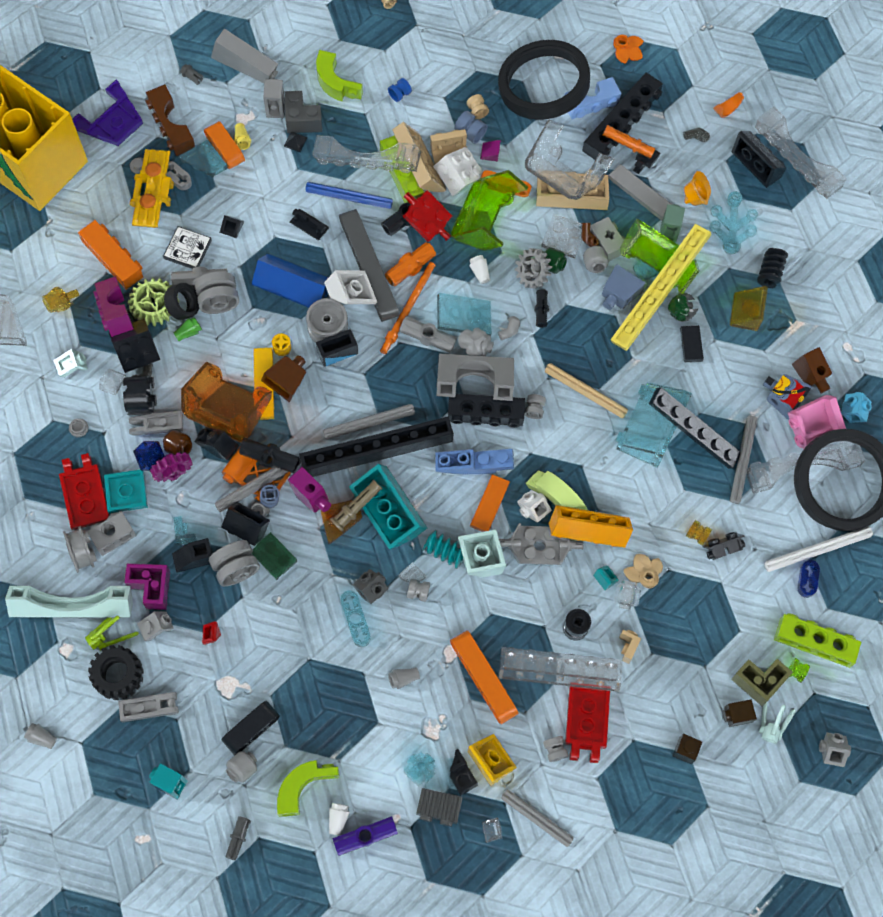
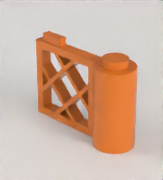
M239 447L223 469L222 474L224 475L223 479L228 483L232 484L234 482L244 486L247 484L244 482L247 476L256 474L257 478L259 477L258 474L265 473L272 468L257 471L256 463L258 461L240 455ZM287 472L282 480L272 481L267 485L278 484L277 488L280 491L291 475V472ZM261 489L253 493L256 495L255 499L259 502Z

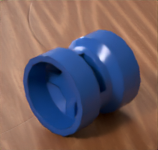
M404 78L399 79L397 84H392L388 87V93L395 102H399L403 99L404 95L407 96L412 92L410 84Z

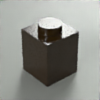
M752 699L729 703L724 707L723 718L725 722H728L729 727L749 724L757 720Z
M683 733L678 739L672 756L693 764L697 759L702 741Z

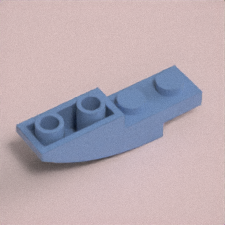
M471 449L436 452V472L450 474H494L499 470L514 469L513 449L474 452Z

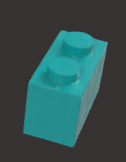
M161 763L158 767H154L149 776L151 779L149 783L175 799L179 798L188 782L181 774Z

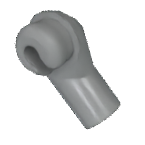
M511 316L508 319L507 329L498 332L501 341L517 334L520 327V320L517 317Z

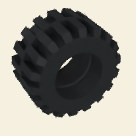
M114 645L109 646L110 649L107 650L104 647L101 649L102 653L99 654L97 652L94 655L96 659H91L90 661L92 667L88 668L89 680L92 686L105 698H112L113 700H119V698L126 699V695L130 694L132 696L135 694L133 690L135 688L138 690L140 688L139 682H143L142 674H144V670L141 667L142 664L137 656L128 648L125 649L120 645L116 648ZM115 663L126 664L127 672L121 681L116 683L106 681V672L110 666Z

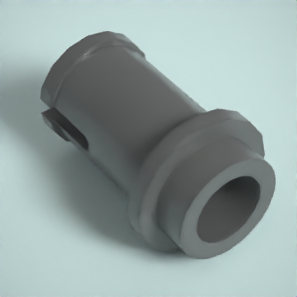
M190 64L182 66L180 73H182L183 77L189 78L196 85L200 84L198 80L202 82L203 75L192 69Z

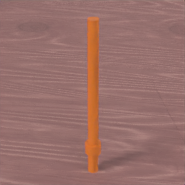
M429 262L392 330L388 331L385 337L386 340L380 349L381 353L387 354L392 343L396 342L397 334L404 318L410 313L436 266L433 262Z

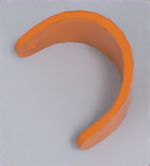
M738 92L722 104L716 105L713 109L721 118L727 117L739 107L744 96L741 92Z

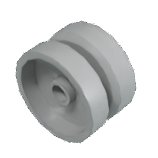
M225 271L210 272L200 276L195 281L199 309L202 312L208 314L225 313L234 309L239 304L235 277L231 273Z
M324 298L314 302L309 307L306 316L307 329L310 338L315 343L348 330L347 312L340 302Z
M247 540L230 543L218 549L209 557L212 569L218 571L216 577L222 587L240 583L259 570L260 565L256 557L251 556L253 550Z

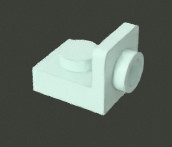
M72 349L54 360L60 377L65 378L77 369L84 371L88 369L84 354Z

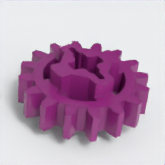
M179 452L176 455L171 453L165 455L162 460L157 461L156 465H152L150 472L154 481H174L187 473L186 470H190V466L193 463L189 454L185 452L182 454Z

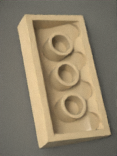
M405 122L392 129L419 187L430 192H445L446 187L433 167L434 163L420 134Z
M537 172L536 206L608 210V175Z

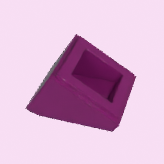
M501 140L483 143L480 159L498 162Z

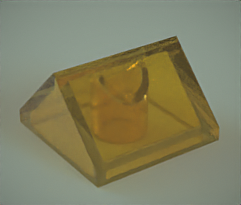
M767 286L734 293L730 320L732 327L758 331L764 319Z

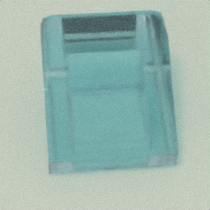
M653 259L639 260L633 266L637 277L642 281L653 278L660 273Z

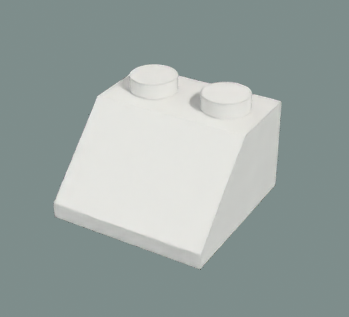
M335 270L324 282L330 298L341 303H377L365 271Z

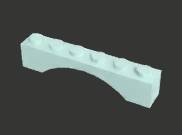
M9 586L5 598L9 617H130L133 607L131 586H109L94 595L75 598L50 595L31 586Z

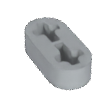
M169 161L168 169H174V173L167 170V176L173 180L174 186L178 189L188 190L192 186L190 175L175 162ZM179 178H181L183 181L186 180L187 182H186V183L180 182V179H179Z

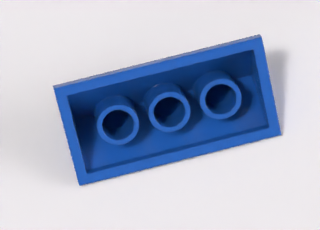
M270 254L264 255L257 261L252 280L253 286L308 308L314 302L326 298L328 294L324 283L328 277Z

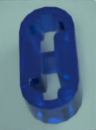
M805 561L800 568L798 592L804 598L812 597L818 589L820 567L816 561ZM808 566H811V569L814 570L810 577L808 576L809 570L805 569ZM807 581H809V588L812 589L809 592H806V588H803Z

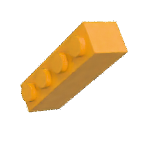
M558 505L555 506L549 521L551 536L593 542L595 544H606L613 547L625 548L633 532L629 517Z

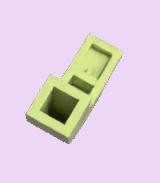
M538 470L526 482L529 489L542 493L555 506L588 510L580 497L563 480L549 471L544 473Z

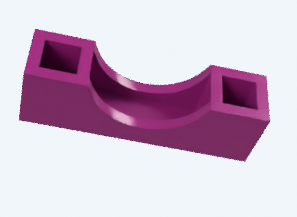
M113 277L95 283L96 291L93 293L105 331L109 330L111 337L133 330L125 305H119L125 300L117 278Z

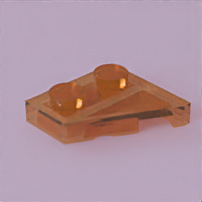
M353 500L331 504L328 511H321L328 544L333 543L362 519L360 510L356 514V519L351 520L344 527V531H340L330 520V518H334L342 510L343 506H348Z

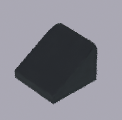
M224 215L219 233L237 238L244 220Z

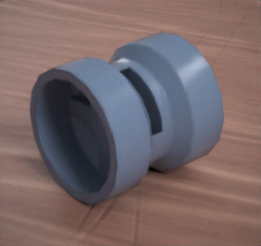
M274 485L264 486L260 491V503L265 508L275 507L279 502V489Z

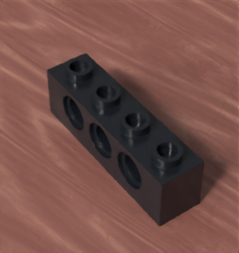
M456 394L455 397H449L448 416L450 422L454 424L465 422L472 425L489 424L494 427L508 425L509 427L517 428L523 426L525 398L513 397L512 401L493 400L494 396ZM464 408H469V409H471L472 411L469 412V413H466V412L463 411V409H464ZM488 409L490 413L484 414L482 410ZM506 410L510 414L503 415L501 414V411Z

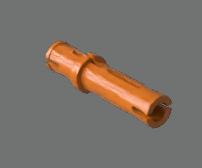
M607 125L603 136L649 159L655 151L654 147L641 142V139L637 140Z

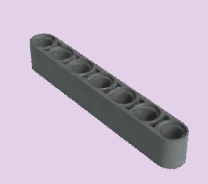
M357 209L339 214L340 223L360 271L366 272L376 297L377 303L374 306L381 322L398 317L399 310Z

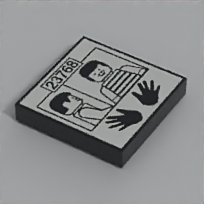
M177 226L163 258L191 269L199 267L212 239L211 237Z

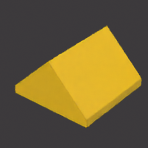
M494 734L468 747L467 752L490 786L517 768Z

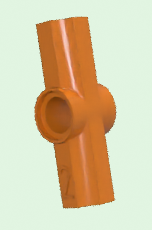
M425 242L414 252L404 254L398 264L385 273L388 283L395 287L408 276H415L424 264L436 256L433 246Z

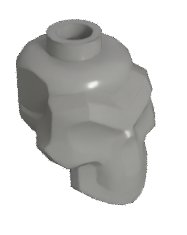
M479 327L474 328L473 331L469 329L464 330L458 338L460 347L466 349L468 355L485 356L487 352L491 353L494 342H491V336L480 330Z

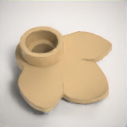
M636 554L633 562L634 566L624 569L625 576L631 582L641 583L645 588L655 587L659 582V574L663 570L661 560L656 558L651 561L644 554Z

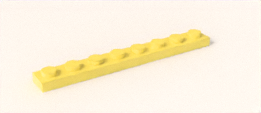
M697 224L693 226L611 338L613 344L625 351L629 349L711 237L710 231Z

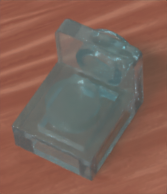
M181 516L173 517L177 544L183 547L190 542L197 541L195 534H188L187 522L184 523Z

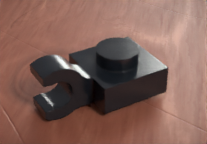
M655 150L650 159L638 153L633 171L639 174L645 166L651 168L661 153Z

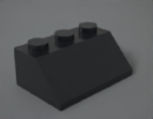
M740 131L731 152L766 188L782 178L786 170L784 163L778 160L772 151L766 148L751 131Z

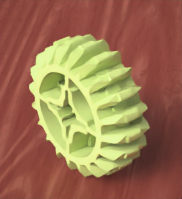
M153 277L150 282L146 279L144 284L138 282V288L133 287V293H129L130 300H128L129 310L133 313L132 315L135 319H138V321L145 319L147 326L152 323L154 327L157 322L163 325V320L169 322V316L171 315L164 306V295L166 290L172 285H169L167 280L163 282L160 278L156 282ZM151 298H153L154 301H156V302H155L156 306H154V304L152 303V299H151Z

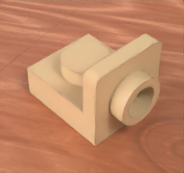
M622 630L619 638L630 643H625L621 654H624L622 661L629 664L641 638L631 630Z

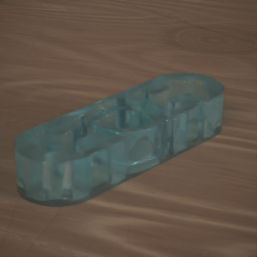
M351 590L345 591L341 595L340 600L353 642L358 647H365L369 644L371 637L358 595ZM347 596H350L351 599L355 598L352 601L354 607L352 610H350L349 603L344 602L347 600ZM352 614H359L361 621L354 624L350 621V616ZM360 627L362 634L367 635L363 642L360 639H356L359 636L357 628Z

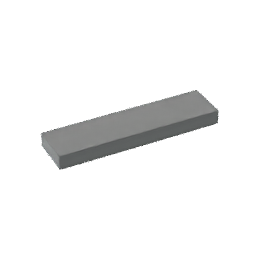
M621 164L609 174L608 179L662 221L667 204L672 205Z

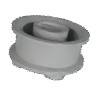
M78 526V530L69 533L63 531L66 546L76 572L78 573L79 569L90 565L93 568V562L97 561L93 549L88 548L87 543H90V539L86 529L82 530L81 526Z

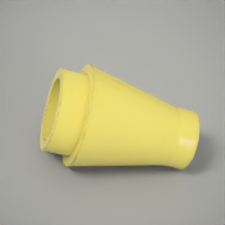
M243 123L235 125L234 142L240 150L248 149L251 144V138Z

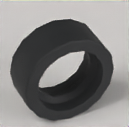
M179 283L166 290L164 303L168 313L173 318L184 320L193 317L199 311L198 295L191 285ZM178 292H180L186 300V311H184L178 303Z

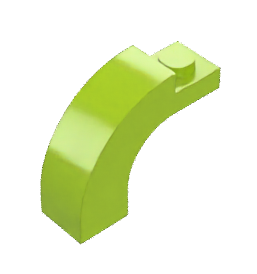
M319 50L316 59L317 78L324 92L342 102L344 96L361 100L363 85L339 78L334 72L337 65L336 53Z
M314 760L301 764L292 770L284 779L279 789L277 815L279 817L300 815L299 798L304 787L315 780L339 778L338 767H334V764H324L322 768H318V762Z

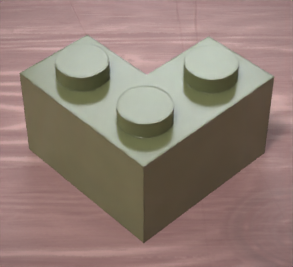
M748 659L731 680L763 707L793 672L776 659L764 673Z

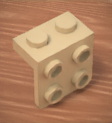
M465 129L430 135V149L434 164L447 154L464 147L467 148Z

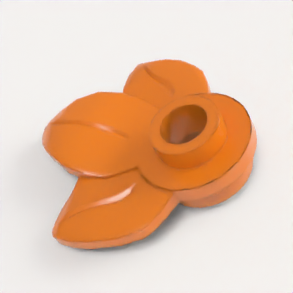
M618 35L613 42V46L616 49V58L624 64L629 59L632 61L641 60L643 55L639 47L644 41L637 36Z

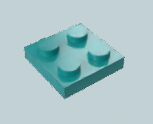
M143 469L104 475L107 511L109 514L148 508Z

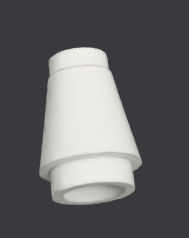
M483 255L470 259L469 266L480 284L489 282L487 260L484 259Z
M332 803V808H329V834H342L350 813L348 811L349 806Z

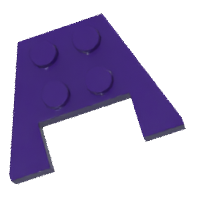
M116 79L105 89L106 93L116 101L93 123L89 122L79 113L72 120L78 132L119 146L143 124V121Z

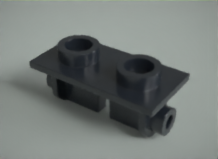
M294 209L292 212L294 217L290 220V223L318 241L329 229V226L301 209Z
M731 532L725 535L726 538L708 540V544L702 547L709 550V552H706L709 560H716L726 556L724 548H727L728 554L743 550L745 542L740 540V538L745 536L737 532Z

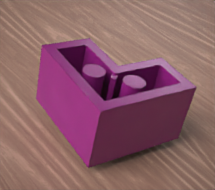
M127 564L125 584L126 586H131V589L144 590L143 605L145 608L167 610L170 570L167 565Z

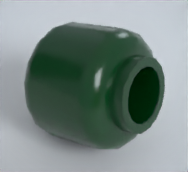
M551 247L545 252L542 251V253H547L546 259L551 260L548 263V266H552L548 270L549 272L557 274L564 270L567 258L563 251Z

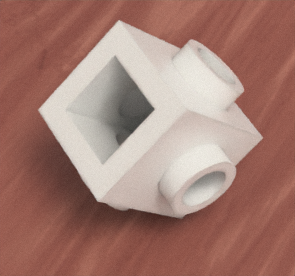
M533 490L525 493L517 501L521 508L520 513L526 519L530 518L537 523L552 511L546 497L542 493H537Z

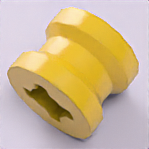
M280 333L272 338L273 351L276 355L286 356L290 353L291 342L288 335Z

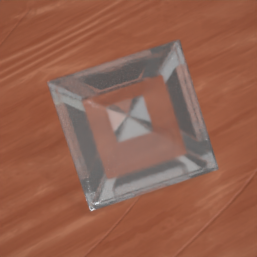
M498 817L482 822L486 843L502 839V827Z

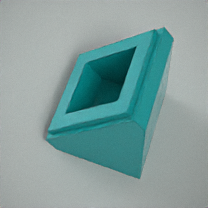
M607 565L598 568L593 575L605 591L619 581Z

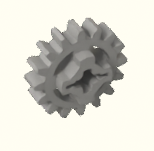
M529 248V250H524V255H519L520 261H516L518 268H515V271L519 273L516 278H521L519 283L525 284L524 287L536 289L537 287H543V282H548L546 277L551 276V273L548 272L552 268V266H548L551 260L546 259L547 253H542L541 249Z

